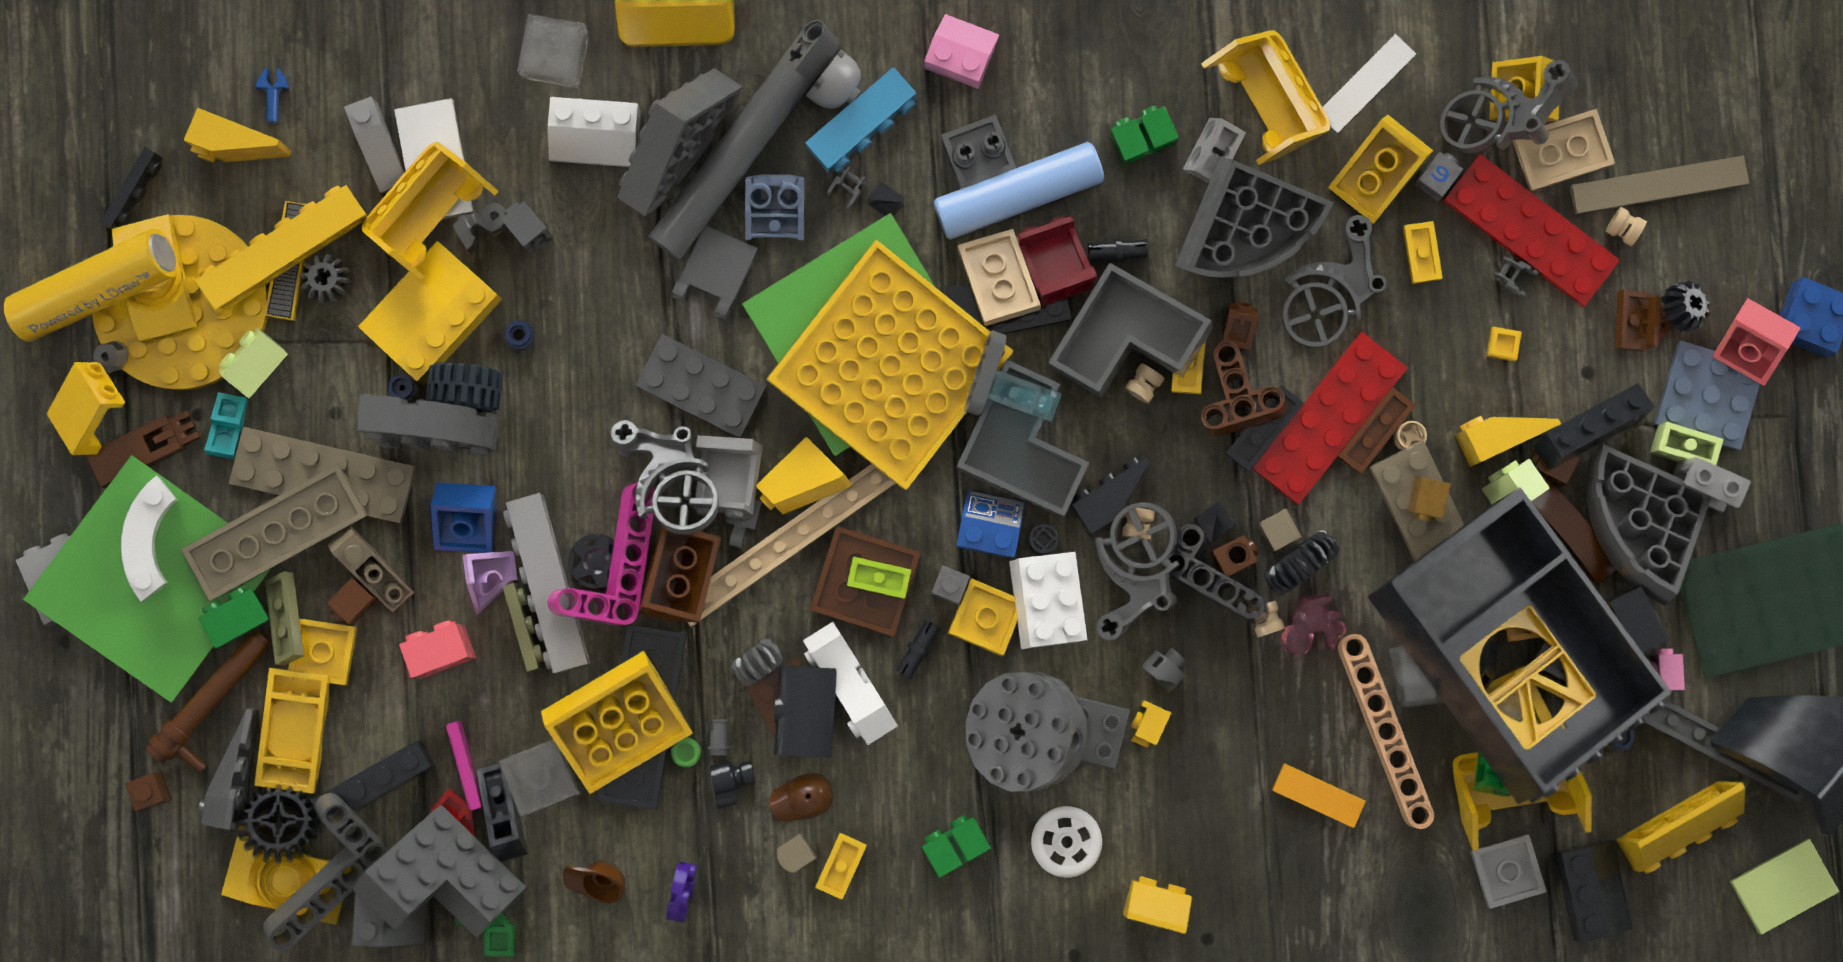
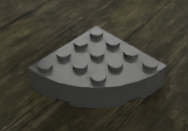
M714 68L705 74L701 73L690 83L686 82L680 89L669 92L663 99L655 100L648 111L650 118L639 133V145L629 157L630 167L619 182L621 189L617 198L644 216H647L667 199L665 193L672 186L679 187L717 136V133L713 131L714 128L718 126L723 118L727 119L743 86Z
M1220 156L1175 266L1207 277L1220 278L1249 276L1273 268L1292 257L1301 249L1300 246L1317 232L1325 221L1334 202L1235 160Z
M360 394L357 431L365 434L366 439H371L372 442H376V444L382 445L384 448L399 449L400 444H406V447H411L412 450L429 451V446H434L435 449H440L441 452L458 453V448L470 449V454L487 455L488 450L496 451L499 416L487 411H481V414H477V409L425 400H417L416 404H410L408 400L399 397Z
M1603 444L1591 457L1586 480V502L1590 523L1602 550L1625 580L1635 588L1642 586L1646 596L1665 606L1678 595L1711 497L1685 486L1684 480Z

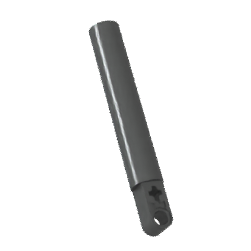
M814 20L804 27L648 237L656 245L674 258L681 260L838 49L839 39L822 21Z

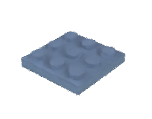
M1681 340L1678 341L1653 425L1658 426L1665 422L1673 423L1724 439L1723 447L1736 451L1741 450L1760 384L1712 357L1715 352L1714 350Z

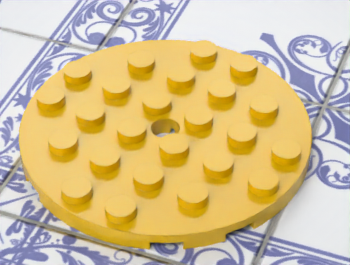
M171 215L197 328L139 342L127 308L126 299L92 314V318L101 344L119 341L125 345L128 351V359L122 368L123 371L154 387L168 390H191L202 388L224 379L218 372L222 368L219 366L222 359L229 352L233 354L241 346L239 344L240 339L247 331L251 330L253 332L257 327L262 331L265 330L268 318L265 315L268 286L267 284L218 314L195 280L200 278L199 273L211 265H214L216 268L225 262L224 257L236 249L242 251L248 246L232 231L214 221L189 215Z

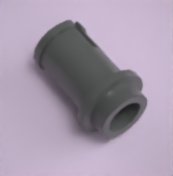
M728 719L709 720L710 746L707 747V750H710V756H727L728 750L731 749V746H728Z

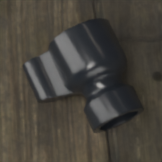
M751 761L741 762L739 766H733L730 762L710 766L718 808L736 805V792L739 784L745 786L756 784Z

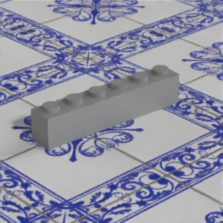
M537 493L506 502L507 510L503 511L507 527H512L515 538L511 539L515 555L521 556L523 567H519V572L523 584H528L531 595L527 596L531 612L537 613L539 623L535 624V629L539 641L544 640L547 652L543 653V658L547 669H552L553 674H559L590 665L591 662L579 619L555 615L547 606V600L552 591L570 587L544 495ZM563 594L560 597V605L566 610L569 606V599Z

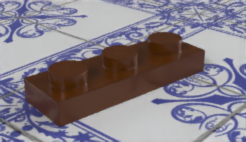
M1392 387L1337 457L1361 475L1416 405Z

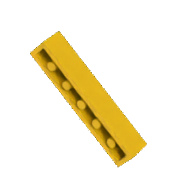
M347 185L342 188L339 186L333 187L324 194L326 198L317 204L313 201L303 206L299 210L301 214L295 218L290 219L287 217L274 226L276 230L268 235L262 233L254 237L249 242V247L242 251L239 249L232 251L224 257L225 262L216 268L214 265H211L199 273L200 278L195 281L218 314L222 313L363 223L367 217L366 213Z

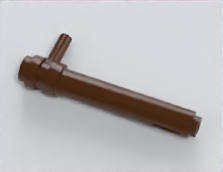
M259 630L255 634L251 633L172 720L168 719L161 726L162 731L150 738V744L146 747V750L161 763H164L167 759L171 760L177 754L196 772L200 773L207 764L185 746L190 739L189 735L269 649L268 645L271 641Z

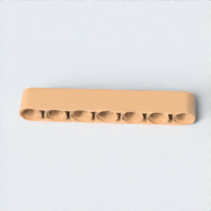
M1361 635L1345 636L1338 645L1339 655L1402 817L1410 827L1418 829L1427 828L1433 822L1434 812L1369 644ZM1351 639L1356 640L1360 644V652L1356 656H1351L1346 650V645ZM1362 667L1367 668L1371 673V679L1367 684H1362L1357 678V672ZM1372 695H1377L1382 701V706L1377 712H1373L1368 707V700ZM1383 723H1388L1393 730L1392 736L1387 740H1384L1379 735V727ZM1394 751H1399L1404 759L1402 765L1397 768L1390 763V755ZM1410 779L1414 783V791L1406 796L1402 793L1400 787L1403 780ZM1416 807H1421L1425 811V818L1421 823H1415L1411 816L1412 811Z

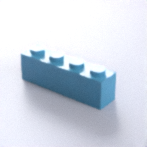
M892 67L805 142L806 149L828 174L834 170L836 172L841 171L850 162L848 158L856 151L858 153L863 152L872 143L870 139L878 132L880 134L885 133L894 124L892 120L901 113L904 116L915 107L916 91Z

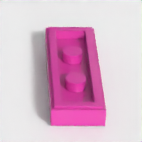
M462 722L449 723L446 728L468 807L471 810L483 808L479 782Z

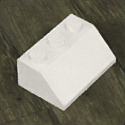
M550 97L548 117L549 161L630 167L629 157L639 144L641 109L638 103Z

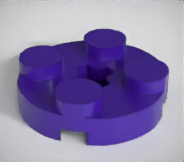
M679 862L671 888L672 894L671 900L668 902L666 920L685 923L689 907L687 904L689 897H692L697 865Z

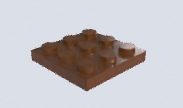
M836 526L810 611L894 637L921 552ZM853 557L911 569L905 599L847 586Z

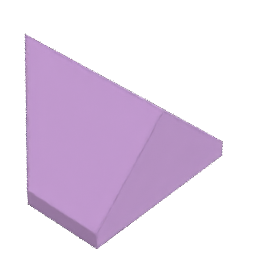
M514 551L463 555L466 585L476 615H478L504 591L502 586L518 580Z

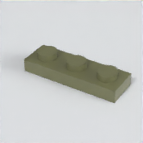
M283 571L266 580L265 586L275 664L285 666L303 657L304 653L294 575L292 572Z
M516 583L504 585L502 587L527 672L542 669L540 662L544 661L543 651L540 644L535 645L532 634L536 633L532 616L527 617L524 605H528L524 588H519Z

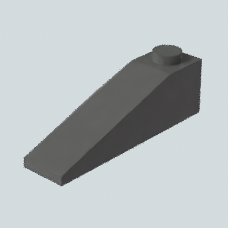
M246 709L205 794V800L200 802L199 817L202 818L201 825L231 830L237 829V822L242 820L239 818V811L246 810L244 802L248 799L259 710Z

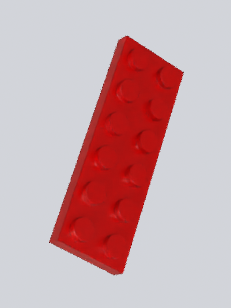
M1481 154L1477 156L1443 200V202L1518 259L1530 265L1531 269L1537 270L1539 275L1581 307L1588 303L1620 261V259Z
M1360 332L1251 469L1292 502L1299 505L1408 367L1365 333Z

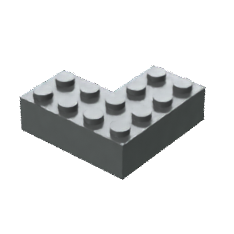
M1109 263L1048 363L1053 371L1102 399L1132 349L1183 378L1212 331L1213 325L1212 321Z
M1006 359L957 464L956 470L1063 519L1089 462L1036 438L1060 384Z
M440 805L370 866L352 889L395 931L434 896L477 938L516 901L526 886L452 814Z

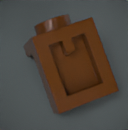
M1247 302L1229 303L1222 341H1231L1238 348L1251 350L1258 322V309L1253 308L1254 306Z

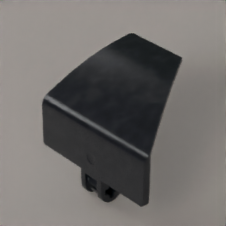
M1786 695L1748 698L1710 740L1711 746L1777 778L1810 798L1821 833L1831 836L1843 821V697Z

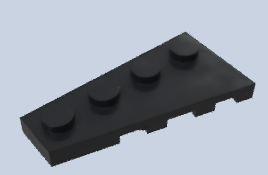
M945 285L947 297L984 326L971 287ZM1068 298L1044 307L1041 305V310L984 327L990 332L993 330L1002 334H1008L1071 321L1072 317Z

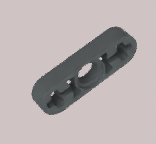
M993 330L989 333L965 403V412L976 416L981 415L1007 338L1005 334Z

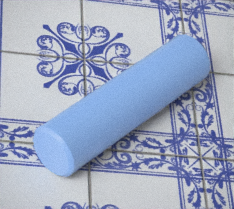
M1085 142L938 197L934 201V207L946 238L952 240L1101 184L1105 177L1094 146L1089 142Z

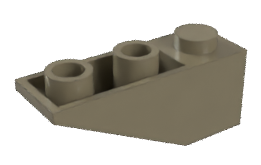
M351 525L341 530L327 543L331 553L392 613L414 593L379 553Z

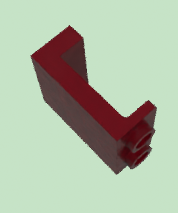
M1072 216L1054 218L1046 225L1038 228L1036 226L1028 227L1021 234L1017 235L1018 244L1042 307L1094 289L1097 284V274L1094 267H1090L1075 231Z

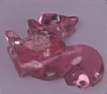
M1321 593L1300 598V603L1293 614V625H1287L1285 631L1281 634L1282 647L1289 654L1299 656L1309 652L1313 646L1314 634L1324 633L1328 646L1332 650L1336 648V643L1346 632V625L1341 621H1333L1339 618L1341 613L1328 610L1327 604L1332 601V595Z

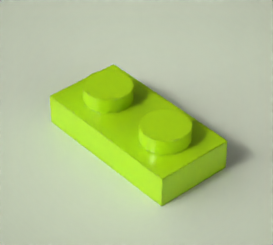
M853 557L847 586L905 599L911 569Z

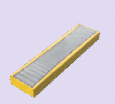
M285 201L282 220L287 217L290 219L295 218L301 214L299 210L306 204ZM306 259L270 281L264 315L295 321L303 280L300 278V273H303L305 270L304 264Z

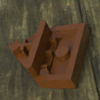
M1631 290L1617 291L1615 349L1647 351L1649 348L1656 347L1670 330H1674L1671 328V321L1664 320L1666 314L1661 310L1663 306L1660 303L1661 298L1659 295L1651 296L1647 292Z

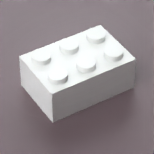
M1076 553L1043 555L1010 561L1021 649L1086 641L1087 633Z

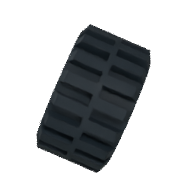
M432 364L429 366L426 401L477 409V413H481V411L490 413L500 410L504 374L493 368L471 364Z

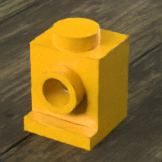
M1142 700L1140 706L1145 708L1143 713L1138 711L1133 720L1131 728L1135 729L1131 741L1148 748L1150 743L1157 745L1171 712Z

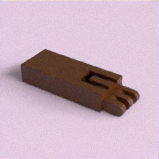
M185 411L172 418L164 415L102 445L97 455H86L100 486L107 488L131 455L148 467H151L186 450L184 446L200 439L201 435L199 432H194L190 435L186 433L196 428L194 421L184 425L181 423L191 417L190 412ZM153 438L154 443L158 445L167 439L169 444L150 452L146 441Z

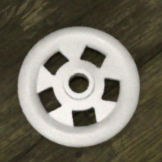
M1061 806L1049 810L1037 821L1031 837L1032 851L1039 865L1050 874L1064 878L1076 877L1087 872L1097 862L1102 850V834L1097 822L1086 811L1077 807ZM1071 818L1072 826L1059 829L1058 819ZM1085 826L1089 832L1090 839L1082 842L1077 830ZM1045 831L1054 832L1052 845L1043 844ZM1065 836H1069L1073 840L1072 845L1068 848L1063 847L1061 844V840ZM1082 848L1087 855L1082 861L1077 863L1072 856ZM1054 851L1065 857L1062 865L1050 859Z

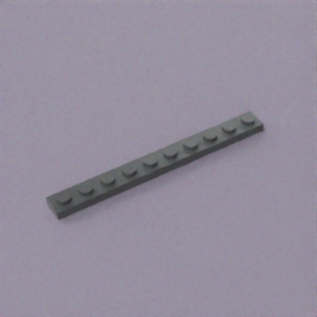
M1543 640L1534 660L1551 647L1545 640ZM1559 658L1542 670L1567 683L1565 671ZM1663 699L1665 705L1653 714L1647 713L1643 716L1644 724L1767 788L1800 803L1803 794L1745 762L1713 748L1710 740L1721 728Z

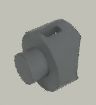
M1170 648L1165 655L1155 650L1143 664V669L1154 677V681L1167 692H1171L1185 678L1184 673L1179 668L1186 660L1173 648Z

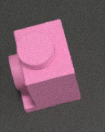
M1655 649V655L1652 656V661H1649L1670 690H1685L1683 654H1673V649Z

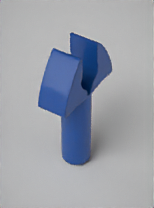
M265 68L257 80L256 88L258 90H265L267 93L266 122L276 124L278 123L279 93L283 89L290 90V86L285 75L277 68V81L272 87L269 84L270 71Z

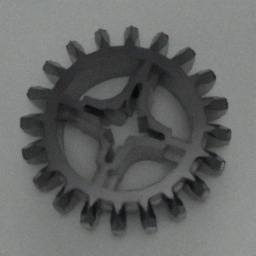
M1320 530L1271 566L1265 572L1264 578L1271 590H1274L1278 596L1285 595L1336 557L1340 548L1326 530Z
M277 784L275 792H270V788L266 786L264 787L263 796L258 792L253 793L255 802L251 800L244 802L247 810L239 811V818L242 820L237 822V829L241 830L238 834L239 840L246 841L244 849L246 851L254 849L252 853L253 858L256 859L264 854V863L267 864L271 857H275V862L279 865L282 862L281 857H286L287 861L291 863L293 862V853L302 857L304 856L302 847L307 849L313 847L310 839L318 837V832L315 829L320 826V821L315 818L318 815L316 809L311 808L313 805L312 799L303 800L304 792L302 790L293 795L291 785L286 789V792H282L281 785ZM283 805L296 810L302 818H296V815L287 814L283 810ZM273 806L270 814L256 819L263 810ZM278 814H280V821H282L279 835H277V829L275 828ZM301 830L294 839L283 843L287 835ZM255 831H261V834L270 835L274 839V844L259 838Z

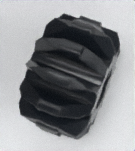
M1682 281L1665 289L1666 293L1661 297L1664 303L1661 310L1666 314L1664 320L1671 321L1672 329L1688 332L1706 323V318L1711 315L1707 309L1711 303L1706 301L1705 296L1707 292H1701L1700 284Z

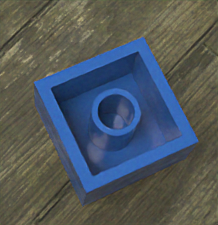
M1805 277L1792 282L1780 313L1782 318L1800 327L1791 344L1826 358L1836 354L1843 339V293Z

